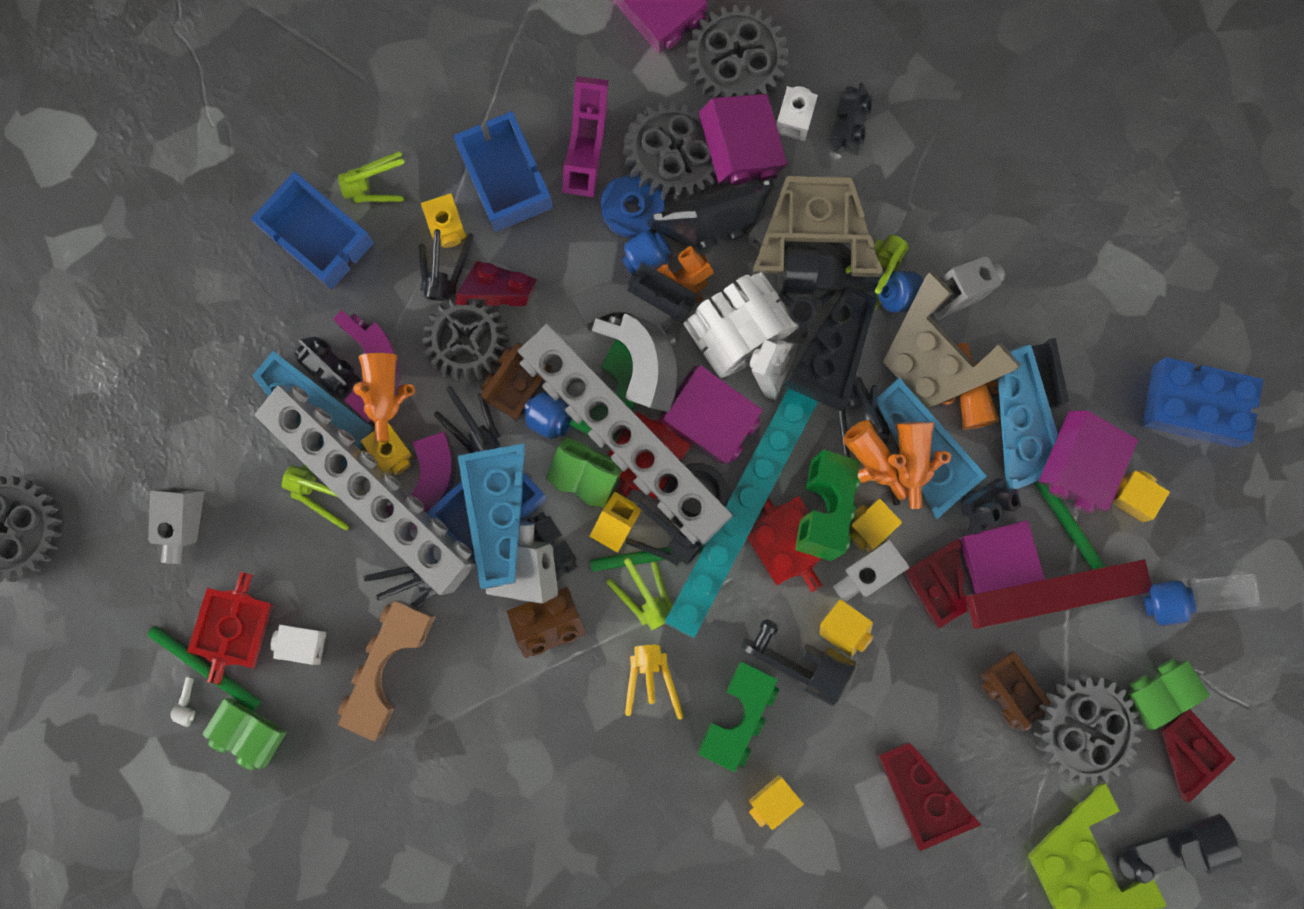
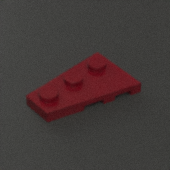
M910 742L878 754L918 851H923L981 826V823L961 803V800L947 787Z

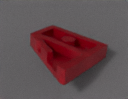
M476 261L457 292L455 304L466 305L467 299H485L486 306H499L503 304L527 306L536 289L537 279L521 272H513L497 267L492 263Z
M958 539L903 572V575L937 629L968 611L966 595L963 590L965 582L959 550L961 549V544Z
M1191 709L1181 713L1161 729L1181 798L1185 802L1190 803L1236 760Z

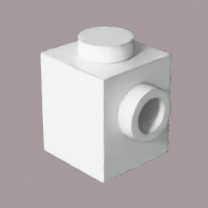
M787 86L776 124L778 133L805 141L818 95L813 94L805 87L797 86L791 88Z
M279 625V630L273 633L271 640V650L274 651L273 658L320 665L327 632Z

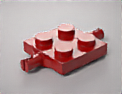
M636 411L635 415L682 463L692 447L691 444L677 436L659 421L651 420ZM624 429L615 443L619 445L627 444L631 439L632 433ZM610 450L607 456L611 457L614 452ZM648 452L641 453L637 457L636 465L639 468L648 469L654 464L655 457ZM629 468L624 472L622 471L619 478L621 484L616 490V493L625 498L628 497L632 490L642 492L633 482L637 476ZM671 476L661 479L659 483L661 491L665 489ZM652 492L648 495L657 501L658 498Z
M799 496L784 505L775 507L768 497L765 502L766 504H764L761 510L763 514L754 523L747 538L777 586L792 577L802 576L810 592H813L816 588L810 578L813 579L817 588L823 586L812 569L822 558L795 550L800 519L809 514Z
M239 572L235 591H220L208 587L206 589L187 650L189 653L201 655L210 662H213L206 682L221 685L226 666L240 665L255 669L274 604L256 600L248 594L254 576L252 574Z

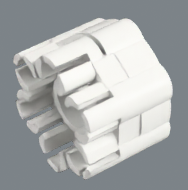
M763 272L751 277L745 275L737 279V283L741 287L740 291L734 283L724 289L725 294L729 298L728 301L722 292L712 296V300L718 307L717 310L707 299L698 306L696 313L683 323L701 352L705 351L703 355L719 379L736 374L749 366L754 351L757 348L761 349L764 340H785L799 327L791 319L789 310L782 301L779 302L781 300Z

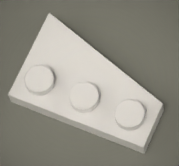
M764 340L761 349L757 348L754 351L750 367H752L751 371L764 397L777 401L800 349V343L792 340Z

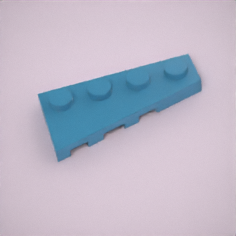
M1023 345L1010 350L1011 354L1022 365L1018 369L998 378L1006 488L1019 489L1038 481L1058 437L1031 345Z
M274 351L252 375L268 397L277 385H296L302 388L309 395L308 400L315 407H320L332 417L331 422L338 429H343L352 435L355 439L354 444L360 450L363 447L360 441L374 431L371 426ZM300 414L296 417V424L299 427L301 423ZM322 435L319 437L318 441L320 448H322L324 445V438ZM343 457L341 461V467L343 471L347 467V460L345 457Z
M900 378L877 397V406L898 447V431L895 423L935 422L930 462L933 460V454L939 450L948 451L951 454V459L948 463L943 464L934 471L932 479L922 487V493L935 518L938 519L986 478L987 475Z
M524 443L458 456L478 577L482 590L516 583L525 457Z

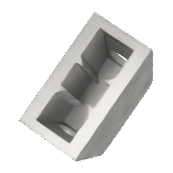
M985 256L952 268L940 279L953 292L955 286L958 285L961 293L958 295L953 293L933 312L936 320H940L982 300L1001 286V282L1005 278L1002 266L998 263L992 264L990 259Z
M179 487L150 490L148 541L151 544L162 545V563L181 564L183 546L196 543L205 490Z
M520 521L516 583L486 589V594L537 603H544L558 596L553 547L548 542L534 540L533 522Z
M888 538L874 550L868 552L847 567L845 571L848 576L833 587L844 602L859 592L866 598L910 567ZM869 567L875 571V576L866 582L861 579L859 574Z

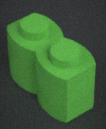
M565 438L557 448L546 480L561 492L575 493L590 506L605 507L613 495L622 470L614 463L610 456L594 452L590 447L581 442Z
M1175 658L1170 659L1157 667L1159 673L1152 678L1145 675L1130 683L1132 689L1125 696L1134 699L1135 702L1132 707L1140 712L1138 717L1146 729L1155 730L1210 696L1188 660L1177 662Z
M232 698L223 699L203 735L210 740L208 745L221 753H226L227 750L238 757L236 762L239 765L253 771L255 767L261 769L268 765L287 731L256 712L251 711L242 703Z

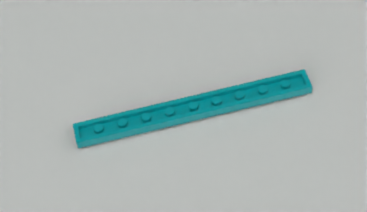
M788 388L725 507L732 514V518L706 543L667 616L665 624L693 639L695 638L818 401Z

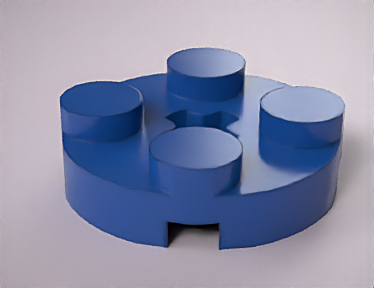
M630 174L612 180L604 189L601 197L604 222L611 231L625 238H634L645 230L654 231V229L648 227L646 220L653 214L664 211V200L661 199V192L657 190L653 195H650L651 186L647 184L640 188L641 177L631 178ZM633 199H637L638 207L641 209L638 212H627V207L624 203L626 201L631 203Z

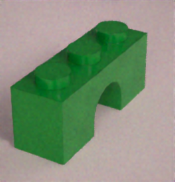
M615 339L601 365V371L617 382L618 388L615 395L632 410L636 402L625 399L633 372L632 356L627 346L620 340ZM603 405L594 407L591 412V418L595 421L604 420L608 415V408ZM572 419L570 422L571 428L590 438L587 433L592 429L583 420L577 424ZM621 429L616 431V433L614 434V441L618 437Z
M825 449L811 459L806 490L815 492L824 499L827 513L813 510L800 519L795 546L796 551L828 561H832L847 552L851 543V535L848 534L849 526L856 512V505L853 501L855 492L860 484L858 478L860 461Z
M739 662L725 692L737 697L741 701L744 708L743 718L739 724L731 728H724L711 722L697 751L698 755L733 772L736 771L738 766L743 768L751 753V749L747 748V745L752 735L759 736L766 719L761 717L766 704L772 707L780 688L775 686L778 679L743 662Z

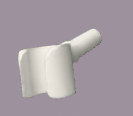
M188 677L185 679L181 699H179V703L171 711V719L185 727L191 725L196 713L195 710L187 707L194 682L193 678Z

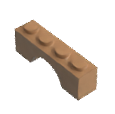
M394 600L392 605H386L380 617V622L383 623V626L378 636L374 634L367 645L366 653L369 654L364 666L360 665L353 676L352 684L355 685L350 697L346 696L339 707L338 715H341L338 723L339 726L374 742L382 737L395 708L383 690L382 674L389 658L403 648L423 646L436 618L435 615L402 600Z

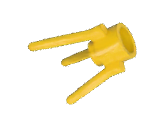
M659 644L634 647L635 656H630L631 671L626 700V716L632 714L638 668L640 674H646L649 704H654L653 673L660 672V666L677 718L682 720L684 715L667 665V653H661V645Z

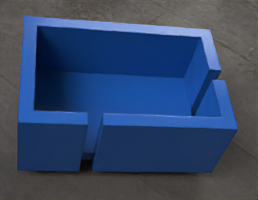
M513 111L486 122L491 137L488 141L485 140L480 125L453 135L459 153L495 233L553 208L551 196L540 171L537 169L536 162Z
M295 171L251 218L262 232L330 290L349 272L350 268L347 263L352 261L356 264L374 244L364 229Z
M1166 357L1152 367L1142 427L1234 448L1253 442L1257 414L1252 413L1251 410L1259 407L1263 379L1203 365L1195 369L1194 363Z
M526 473L523 474L520 521H524L548 499ZM461 481L435 504L427 514L431 518H436L443 522L448 528L447 533L455 541L458 540L467 545L472 551L471 556L475 559Z

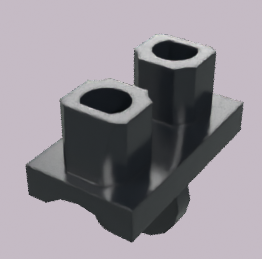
M996 478L978 492L969 491L961 499V512L969 518V534H978L987 526H996L1002 521L1003 514L1020 508L1021 501L1018 490L1006 488L1005 480L1003 478Z

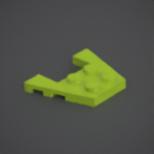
M1101 782L1092 789L1093 792L1083 802H1080L1072 810V813L1028 854L1031 864L1054 909H1159L1167 906L1154 879L1147 884L1136 881L1119 889L1089 829L1091 825L1120 812L1106 783Z

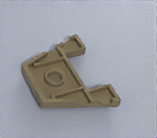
M787 176L756 259L753 274H759L760 272H763V274H783L784 241L851 243V276L881 277L882 266L878 262L874 250L875 245L872 236L869 235L864 220L865 215L853 179L848 177Z
M934 271L926 275L883 361L927 409L1008 374L1022 365L1002 343L998 344L986 357L975 365L933 321L930 315L954 293Z

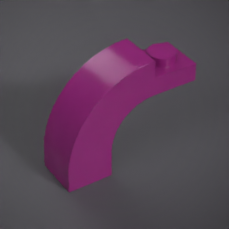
M582 76L576 77L572 129L569 148L564 162L562 193L594 197L604 146L609 80Z
M341 310L333 318L349 336L361 345L365 354L390 353L397 355L392 342L375 322L365 331L368 325L355 313L349 317ZM398 356L395 371V395H397V389L400 384ZM353 390L344 401L375 427V422L364 411L362 397L356 395Z
M444 431L413 442L420 464V478L416 488L410 495L423 503L425 506L423 510L426 513L452 490L455 481V456L449 436ZM393 504L387 506V512L390 516L394 512ZM412 523L410 530L417 528V526Z

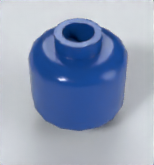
M645 230L625 244L624 250L627 256L622 260L631 274L637 272L641 262L656 270L662 265L669 264V254L672 251L659 231L653 233L651 230Z
M893 271L882 292L878 294L883 308L889 312L908 313L924 281L921 275L915 271Z
M546 391L539 393L536 397H531L524 407L527 427L548 439H555L567 434L571 428L570 422L572 418L565 411L568 407L566 402L560 397L555 401Z
M1180 580L1154 583L1149 592L1150 596L1143 597L1146 615L1154 616L1155 622L1160 626L1187 623L1191 618V614L1196 613L1192 587H1186Z

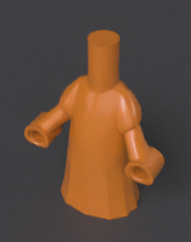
M968 342L957 344L973 362ZM992 380L959 395L963 430L982 428L1001 421L991 399V395H999L998 381ZM955 397L951 398L950 401H945L941 404L944 406L951 405L954 402Z
M363 354L358 356L363 382L354 385V392L362 397L365 413L375 422L376 442H389L388 421L397 414L399 405L409 396L414 395L415 387L412 384L400 385L397 389L398 394L395 395L396 354Z
M864 420L852 426L846 432L843 442L865 467L858 472L859 480L862 483L876 481L881 485H888L898 500L901 501L907 498L909 492L899 481L897 469L888 462L890 456L888 447L876 433L870 420Z
M935 422L895 423L898 431L899 454H891L888 462L899 472L898 478L902 485L908 488L909 508L920 509L922 508V487L932 479L935 470L950 461L951 454L948 451H936L933 454V460L930 462Z

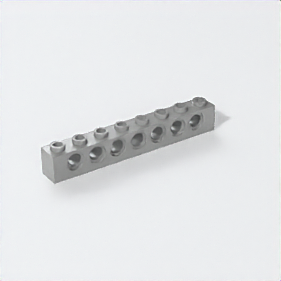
M547 323L518 350L523 358L519 364L532 377L537 373L546 382L542 386L543 389L555 401L561 397L568 405L565 409L566 413L577 424L583 420L592 429L587 433L600 448L606 444L614 452L610 457L623 472L629 468L637 476L633 482L646 496L652 492L660 500L656 506L668 519L671 520L675 516L684 525L680 531L693 544L699 540L704 545L732 518V514ZM552 359H559L563 362L561 370L557 373H548L546 371V365ZM575 382L585 384V391L579 397H572L568 394L569 387ZM599 405L606 406L608 408V415L604 420L595 421L591 418V412L594 407ZM619 429L629 430L632 433L630 441L624 445L616 444L613 440L616 431ZM648 452L654 455L655 462L650 468L642 469L636 465L637 457L641 453ZM666 476L676 478L678 481L677 489L672 493L661 491L659 483L662 478ZM688 500L698 501L702 506L700 514L696 517L684 515L682 512L684 503Z
M277 385L254 416L440 596L453 593L476 566V560L471 556V549L463 542L455 541L447 533V526L440 520L431 518L423 510L425 508L423 503L412 495L408 496L400 488L401 483L389 473H384L377 466L378 461L366 451H361L354 444L355 439L352 435L343 429H338L331 422L332 417L320 407H315L308 400L309 395L302 388L296 385ZM298 414H300L301 416V423L299 427L296 424V417ZM321 435L324 438V445L322 448L319 447L318 443L319 437ZM343 457H345L347 460V467L345 471H343L341 467V461ZM366 479L370 481V491L368 494L364 489ZM389 501H391L394 505V512L392 516H390L387 512V504ZM412 523H414L418 529V534L415 539L411 536L410 527ZM436 545L440 548L442 552V557L439 562L435 559L433 554Z

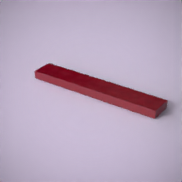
M1143 559L966 596L973 628L979 629L1149 593L1152 583L1146 560Z

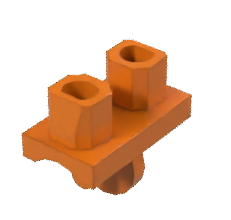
M689 246L678 256L683 268L673 273L670 267L665 264L656 270L698 294L696 302L699 303L704 300L700 291L709 285L706 279L715 272L705 253L700 255L693 247Z

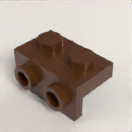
M519 342L513 348L509 346L504 351L499 360V363L502 365L495 375L490 373L481 386L483 400L516 422L524 412L526 402L531 397H534L544 382L538 373L532 377L519 364L523 360L518 352L523 345ZM547 364L546 371L550 373L552 366Z
M568 587L558 590L557 597L544 603L527 602L507 610L516 642L525 658L541 655L548 649L563 643H571L578 637L586 634Z
M1010 652L980 674L985 681L981 684L984 691L993 701L996 699L1004 708L1001 714L1013 729L1017 727L1019 730L1028 731L1032 728L1031 724L1035 722V718L1045 715V712L1039 706H1049L1051 702L1015 652Z

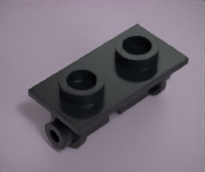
M859 83L858 89L846 87L845 91L841 92L837 115L838 117H847V120H835L831 137L835 150L843 151L846 146H849L854 155H858L860 144L865 142L866 115H869L872 110V96L869 95L863 83Z
M641 262L636 274L633 273L628 281L629 287L627 291L681 323L685 321L698 297V294Z
M311 337L298 341L302 346L294 353L297 356L296 361L312 376H316L322 369L324 373L318 381L333 396L344 397L349 392L347 385L361 381L354 373V368L345 360L339 359L331 351V346L323 339Z
M541 512L535 517H529L527 522L534 523V540L548 542L553 547L556 580L558 581L564 574H568L578 568L576 564L578 559L566 541L556 546L554 545L553 540L559 538L562 534L551 519V516H546L544 512Z

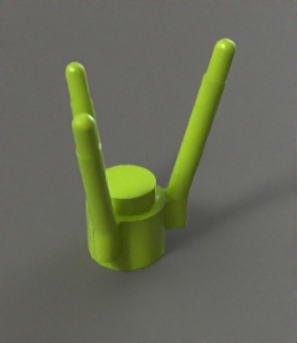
M395 152L360 168L338 174V182L343 197L345 199L353 198L355 204L362 202L404 201V197L399 195L365 194V191L370 190L367 177L403 165L405 160L400 158L402 157V152Z
M896 235L887 236L885 241L877 239L874 243L875 253L878 254V262L886 268L875 289L877 301L874 310H877L881 303L878 294L882 292L890 275L898 269L909 251L908 244ZM851 265L845 269L847 274L851 273Z
M293 464L290 465L284 473L281 484L283 489L291 492L290 497L301 501L343 530H348L349 526L305 496V494L309 495L315 489L335 497L338 496L326 485L317 483L316 477L313 476L315 474L305 464L302 468Z
M629 558L625 559V564L646 600V603L641 606L644 612L612 579H607L606 583L635 613L643 626L648 623L650 629L654 630L665 624V620L673 607L657 562H652L651 567L661 600L659 596L652 597Z

